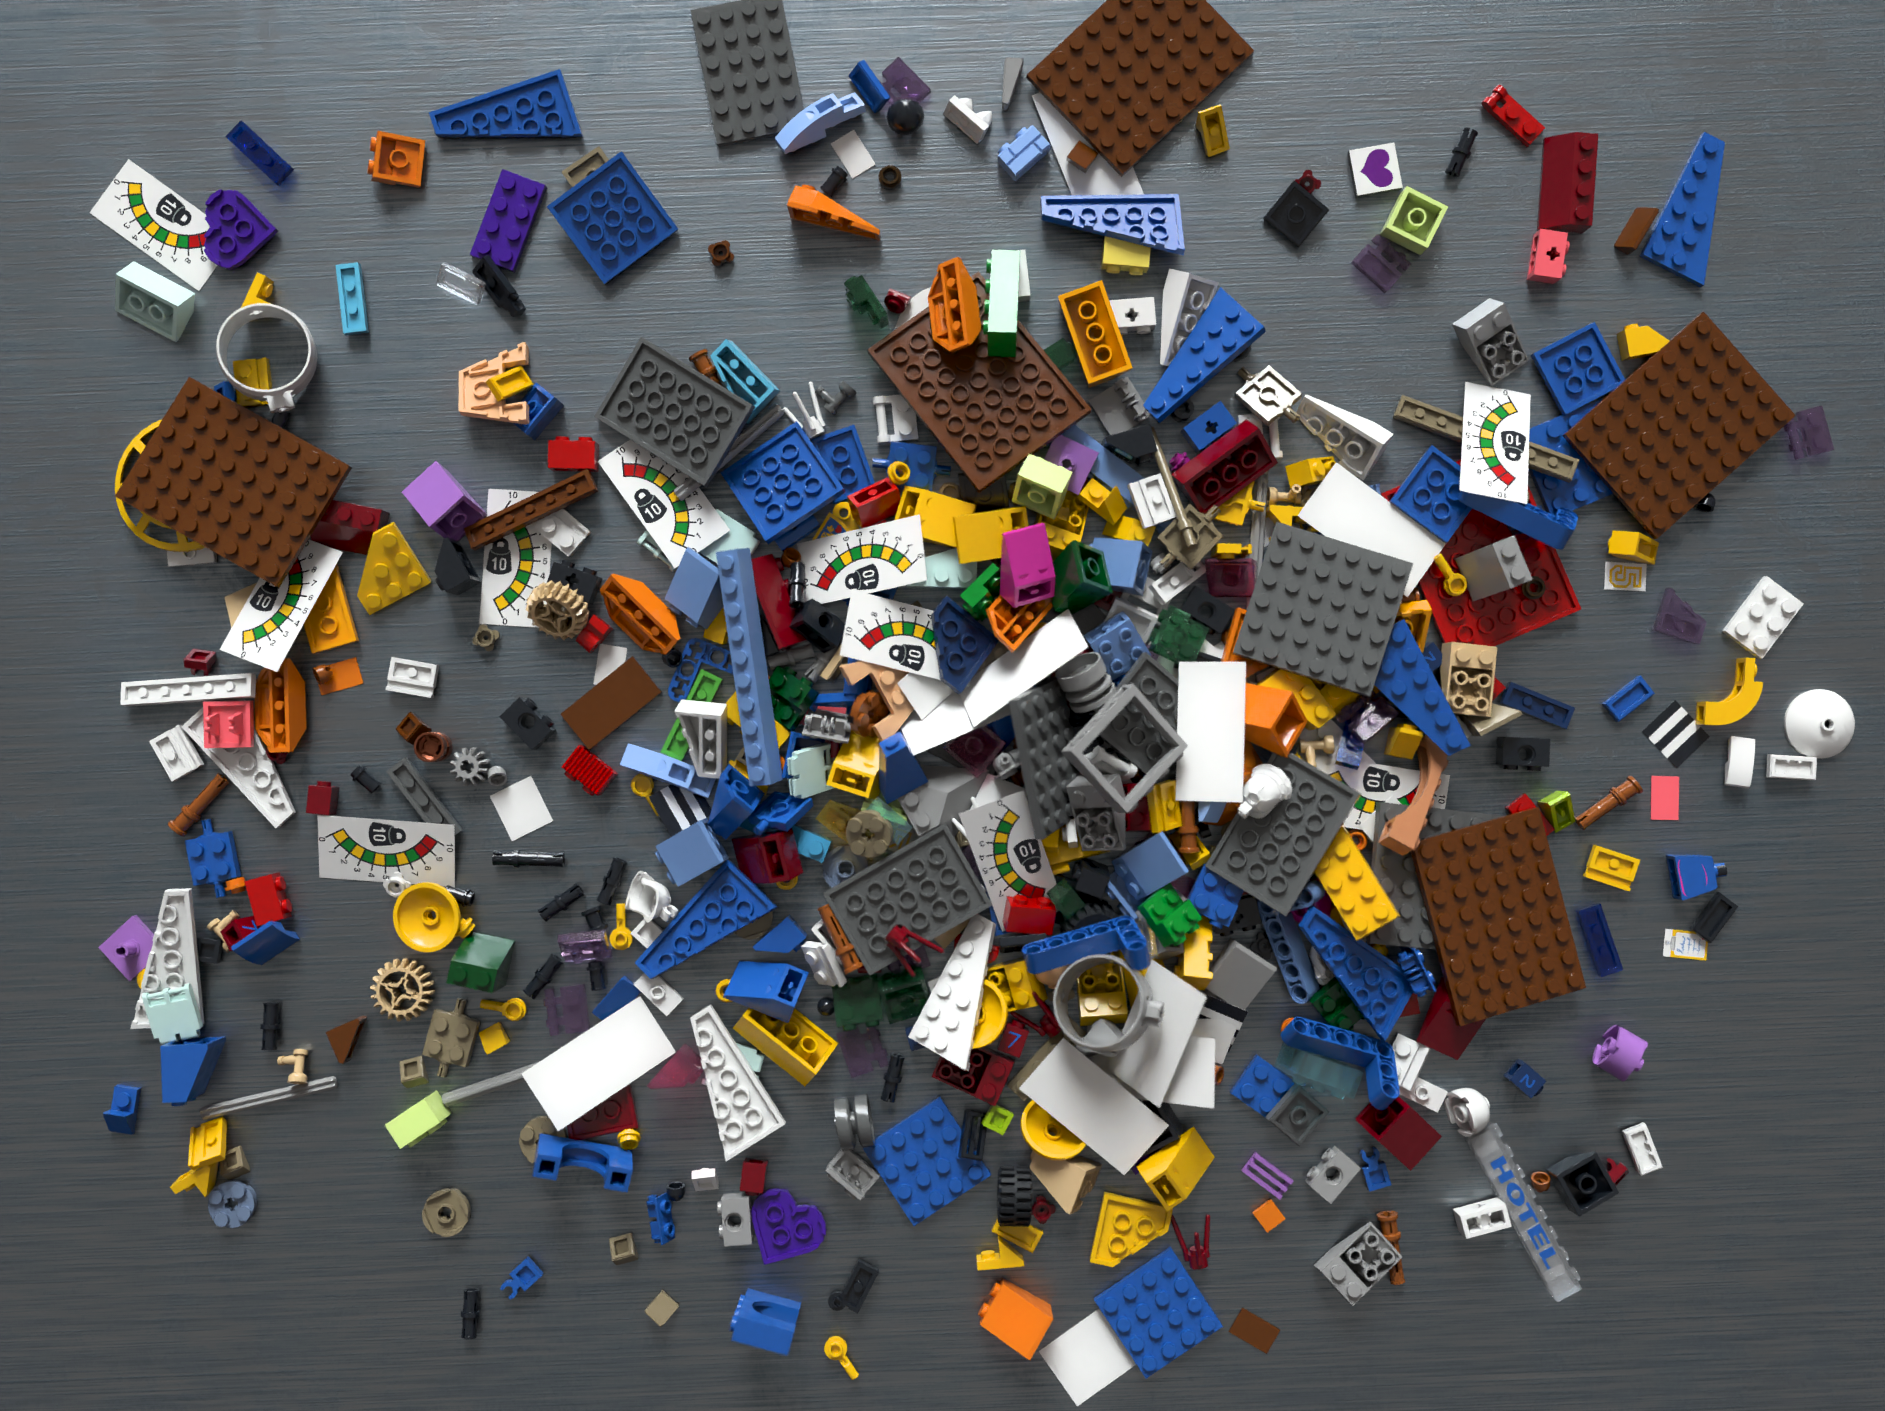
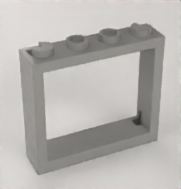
M1134 684L1123 685L1061 752L1116 813H1130L1136 809L1138 801L1142 796H1146L1153 790V784L1169 772L1168 768L1170 765L1182 758L1184 755L1183 751L1188 745ZM1131 700L1171 747L1123 799L1082 752Z

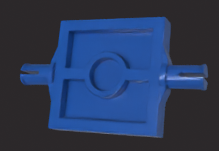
M891 441L890 454L887 459L873 458L875 463L872 464V468H884L886 473L888 467L893 462L899 461L907 464L910 469L908 481L902 485H896L901 490L904 489V486L932 491L936 474L950 476L951 466L938 465L936 460L937 446Z
M774 791L755 808L748 819L750 824L757 825L753 828V831L756 835L759 834V836L769 828L788 831L814 805L812 798L806 797L801 799L790 795V793Z
M211 819L202 820L204 834L195 839L185 840L193 886L214 884L216 898L224 897L226 893L223 882L231 878L241 877L233 831L224 833L213 832Z

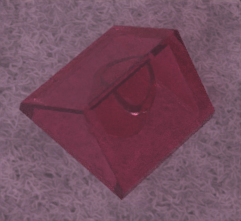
M1252 558L1205 559L1209 594L1214 597L1252 596L1257 581L1256 560Z
M984 725L949 740L943 749L975 777L979 778L993 763L994 759L1000 755L1006 742L987 725Z

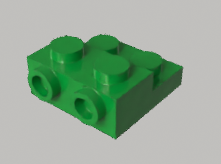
M994 563L960 595L964 601L962 606L977 621L979 619L983 621L985 618H988L986 610L995 601L994 597L1000 595L1001 570Z
M1171 883L1157 890L1138 907V910L1163 947L1171 944L1178 946L1187 939L1185 937L1186 933L1191 934L1200 927L1198 922L1202 917L1189 899L1182 901Z

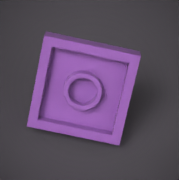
M1059 435L1052 441L1044 460L1071 471L1072 475L1067 490L1079 495L1099 452L1063 435Z
M134 915L98 948L130 982L137 978L141 970L146 968L148 956L153 945L154 934L137 915Z

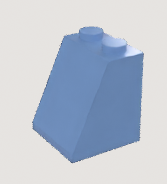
M1094 537L1093 544L1091 543L1089 546L1103 551L1112 591L1143 596L1153 551L1142 541Z
M688 547L684 552L665 599L671 603L670 609L678 615L686 614L688 616L686 621L696 628L699 625L705 629L710 626L723 608V599L718 568Z
M708 818L696 822L656 846L658 851L655 854L661 864H666L669 870L667 872L668 878L672 884L676 883L678 887L729 859L718 836L708 826Z

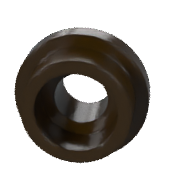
M893 165L883 167L878 176L880 184L887 189L896 188L902 178L900 170ZM891 174L894 176V179L892 181L886 180V176Z
M1531 576L1532 580L1521 585V591L1528 599H1538L1545 592V583L1537 576ZM1530 584H1534V585H1535V587H1536L1535 592H1531V591H1530V589H1529Z

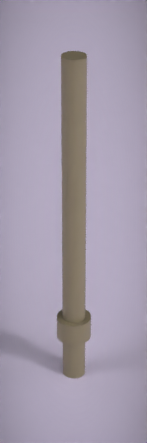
M1151 427L1158 449L1154 456L1178 520L1177 527L1180 534H1183L1188 549H1193L1197 544L1192 533V523L1185 514L1155 428Z

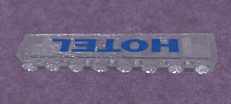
M1489 1121L1482 1131L1465 1137L1495 1195L1506 1204L1510 1222L1548 1293L1554 1300L1559 1302L1582 1289L1578 1282L1581 1278L1576 1269L1570 1267L1567 1262L1570 1258L1563 1246L1559 1247L1556 1241L1559 1238L1552 1226L1548 1227L1545 1221L1547 1215L1540 1205L1537 1206L1534 1201L1536 1194L1529 1184L1526 1186L1523 1177H1525L1523 1170L1518 1164H1514L1511 1158L1514 1156L1511 1148L1501 1140L1500 1137L1503 1136L1502 1131L1496 1123L1493 1124Z

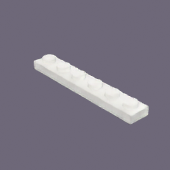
M245 673L121 682L120 705L129 707L255 698L256 675Z

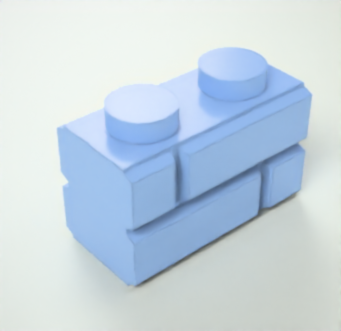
M1033 125L1028 129L1022 128L1016 134L1014 142L1011 144L1007 142L998 150V164L1015 182L1050 152V143Z

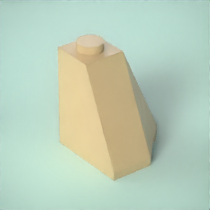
M1032 1151L1030 1160H1032L1030 1169L1064 1211L1068 1214L1077 1212L1083 1204V1201L1080 1199L1084 1198L1088 1192L1090 1193L1095 1186L1102 1164L1079 1155L1061 1161L1044 1158Z

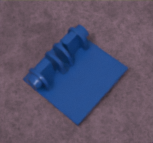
M1399 946L1402 952L1397 954V961L1404 971V975L1413 973L1407 977V981H1411L1409 984L1413 993L1417 994L1418 997H1422L1427 994L1426 990L1435 992L1436 989L1433 985L1435 984V979L1430 971H1426L1423 965L1425 959L1422 953L1412 947Z

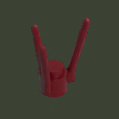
M896 925L884 940L888 942L887 946L894 952L912 977L915 976V973L899 950L902 948L917 963H920L921 959L906 945V942L909 940L906 935L939 953L944 952L942 948L909 931L905 926L900 928Z
M1033 991V997L1045 1013L1039 1021L1041 1026H1037L1015 1011H1011L1010 1014L1036 1030L1042 1037L1047 1034L1050 1038H1053L1062 1029L1046 1002H1043L1038 994Z
M1207 1214L1205 1220L1204 1249L1203 1246H1200L1199 1234L1195 1232V1246L1190 1247V1251H1188L1178 1224L1172 1215L1171 1223L1182 1248L1184 1260L1189 1261L1190 1268L1194 1270L1208 1267L1207 1258L1210 1257V1215Z

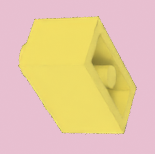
M1105 236L1101 269H1106V272L1114 274L1120 273V271H1129L1131 275H1143V273H1147L1149 268L1151 247Z

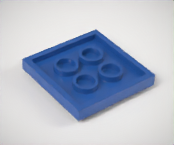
M1595 322L1531 355L1562 415H1566L1614 390L1625 380Z
M1433 445L1427 449L1389 501L1444 543L1449 541L1472 510L1471 507L1463 504L1457 498L1461 492V466Z

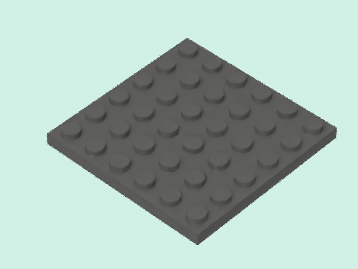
M1276 522L1233 650V655L1370 698L1413 563Z
M1376 802L1371 869L1401 917L1366 936V943L1436 949L1411 851L1402 856L1378 843L1385 823L1403 813L1409 805ZM1431 808L1427 811L1425 817L1427 818V823L1423 830L1420 831L1418 838L1424 839L1502 817L1503 815Z

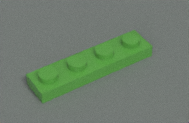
M701 669L686 700L712 702L723 679ZM677 718L661 753L683 762L689 750V745L686 737L684 738L682 734L683 728L679 718Z

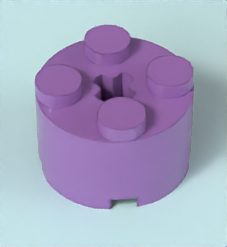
M1618 1025L1610 1027L1602 1036L1606 1039L1603 1045L1597 1044L1592 1061L1602 1070L1624 1082L1633 1071L1638 1072L1644 1064L1642 1056L1648 1046V1042Z

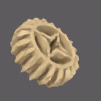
M552 580L547 582V584L543 582L533 589L527 599L525 609L528 611L527 618L532 619V625L539 627L538 632H546V637L553 635L555 640L559 637L563 640L568 637L572 639L578 635L588 623L590 611L587 609L588 603L583 602L584 596L577 595V589L571 590L569 584L563 586L561 581L555 584Z
M408 958L402 959L401 962L399 959H394L393 963H385V969L379 968L377 970L380 976L372 978L377 983L370 986L371 990L376 991L370 998H377L378 1000L374 1007L382 1006L380 1014L383 1015L389 1012L388 1019L390 1020L396 1015L398 1022L402 1021L403 1018L406 1021H410L413 1016L419 1017L421 1015L420 1011L425 1012L428 1009L426 1004H430L433 1001L428 996L435 993V990L429 989V986L433 985L434 981L427 980L431 973L427 972L424 974L422 971L425 969V966L421 965L416 968L417 961L413 960L409 964ZM394 972H406L400 981L389 980ZM413 979L417 981L419 990L414 987ZM402 985L405 987L403 990H406L404 994L399 990V987ZM386 990L392 994V1000L389 999ZM405 999L417 1000L412 1007H399Z

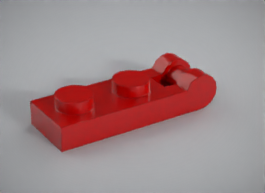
M1497 85L1492 91L1493 94L1490 97H1486L1481 104L1498 122L1528 147L1545 127L1515 101L1503 86ZM1498 101L1504 105L1501 109L1497 106Z

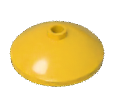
M423 882L412 885L400 894L394 905L393 923L400 939L414 950L435 952L443 949L454 940L459 931L461 915L457 901L447 889L438 884ZM432 911L436 913V918L432 917Z
M985 979L980 1008L982 1017L978 1019V1024L975 1026L973 1049L983 1048L993 1043L1003 1032L1008 1018V1006L1002 991L995 984Z
M1031 1100L1025 1107L1021 1117V1132L1028 1146L1038 1155L1050 1160L1061 1161L1075 1157L1084 1149L1086 1143L1035 1101ZM1048 1132H1053L1055 1136H1051Z

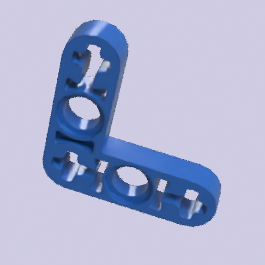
M698 638L690 639L683 650L682 662L677 666L669 685V697L677 702L687 699L702 663L733 674L732 665L728 664V669L724 668L728 662L730 651ZM699 642L702 652L696 653L694 659H699L696 664L694 661L685 658L687 655L692 657L693 650L690 647ZM715 651H721L724 654V660L720 664H715L711 659ZM687 663L694 667V673L689 677H685L681 671L682 666ZM679 676L683 680L690 681L689 685L683 684L682 690L685 691L684 696L679 695L677 698L673 689L674 687L679 688L681 681H677Z

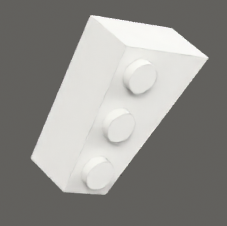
M681 700L675 709V714L683 728L682 734L688 742L689 753L698 777L719 779L727 766V704Z

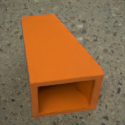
M1246 683L1244 739L1287 758L1308 722L1296 697L1291 691Z
M1002 1277L999 1283H994L989 1294L991 1298L988 1304L984 1302L979 1310L980 1325L1022 1356L1031 1360L1053 1321L1051 1304Z

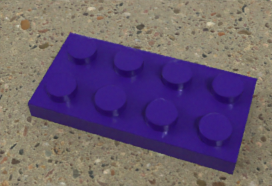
M502 169L470 256L481 260L483 256L489 255L498 267L515 273L546 192V185Z

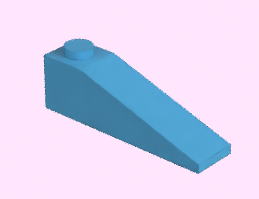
M747 818L739 827L754 833L753 828L757 825L750 824ZM794 824L791 828L798 853L823 863L833 840ZM769 828L766 829L763 833L776 831L779 829Z

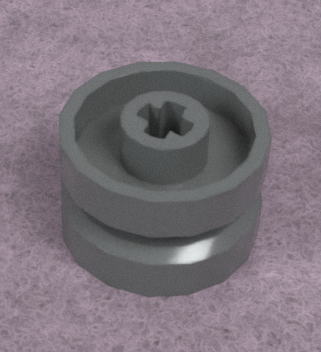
M867 1094L855 1096L853 1100L854 1111H852L850 1101L846 1097L834 1100L835 1127L842 1151L855 1148L856 1134L863 1148L875 1146L873 1119Z

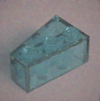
M1284 1042L1274 1065L1293 1077L1292 1082L1301 1086H1306V1083L1311 1084L1312 1089L1325 1093V1090H1329L1331 1095L1340 1099H1344L1345 1096L1355 1098L1364 1072L1351 1065L1290 1047Z

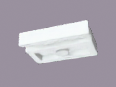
M1161 473L1127 485L1143 529L1176 518Z
M565 509L540 519L533 527L568 557H571L585 541V538L591 534L590 530Z
M391 657L387 678L388 684L385 690L434 698L433 693L436 687L439 665Z
M177 725L175 728L149 741L172 782L179 780L204 765L188 734L182 728L183 725Z
M806 941L801 946L805 959L809 963L818 984L828 986L838 984L839 987H842L847 982L829 943L823 945L821 942Z
M1398 1033L1392 1046L1395 1055L1399 1086L1412 1091L1431 1049Z

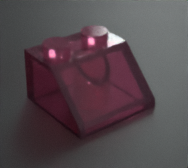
M684 1043L650 1081L647 1087L650 1089L684 1087L688 1082L692 1085L704 1071L701 1057Z

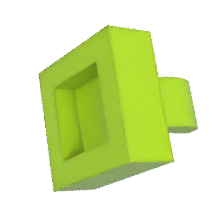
M991 1105L982 1121V1125L1004 1135L1014 1114L999 1105Z

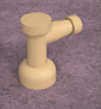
M1298 484L1293 485L1289 492H1278L1275 487H1268L1267 505H1275L1277 501L1294 502L1295 505H1300L1301 486Z
M1326 735L1323 737V740L1319 741L1299 739V752L1306 754L1307 763L1317 767L1315 750H1323L1326 754H1333V736Z
M232 910L221 921L216 918L207 925L208 930H213L223 941L222 947L227 953L230 950L220 931L239 917L235 910Z
M294 1049L293 1055L279 1056L277 1058L278 1065H294V1072L288 1076L287 1083L307 1084V1075L303 1071L305 1056H308V1050Z

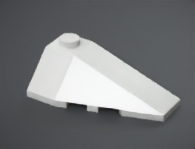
M1169 268L1163 289L1161 365H1170L1214 298L1219 282Z
M1308 395L1304 396L1296 412L1300 415V421L1313 435H1317L1326 444L1324 447L1337 456L1340 460V465L1362 480L1372 470L1394 435L1373 421Z

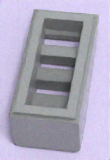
M1006 57L1002 92L1003 111L1008 110L1023 68V58Z

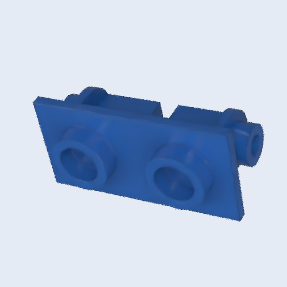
M667 1192L658 1197L657 1195L648 1196V1201H646L648 1215L657 1219V1221L650 1222L651 1237L655 1243L664 1245L675 1238V1226L671 1213L672 1204L667 1196Z

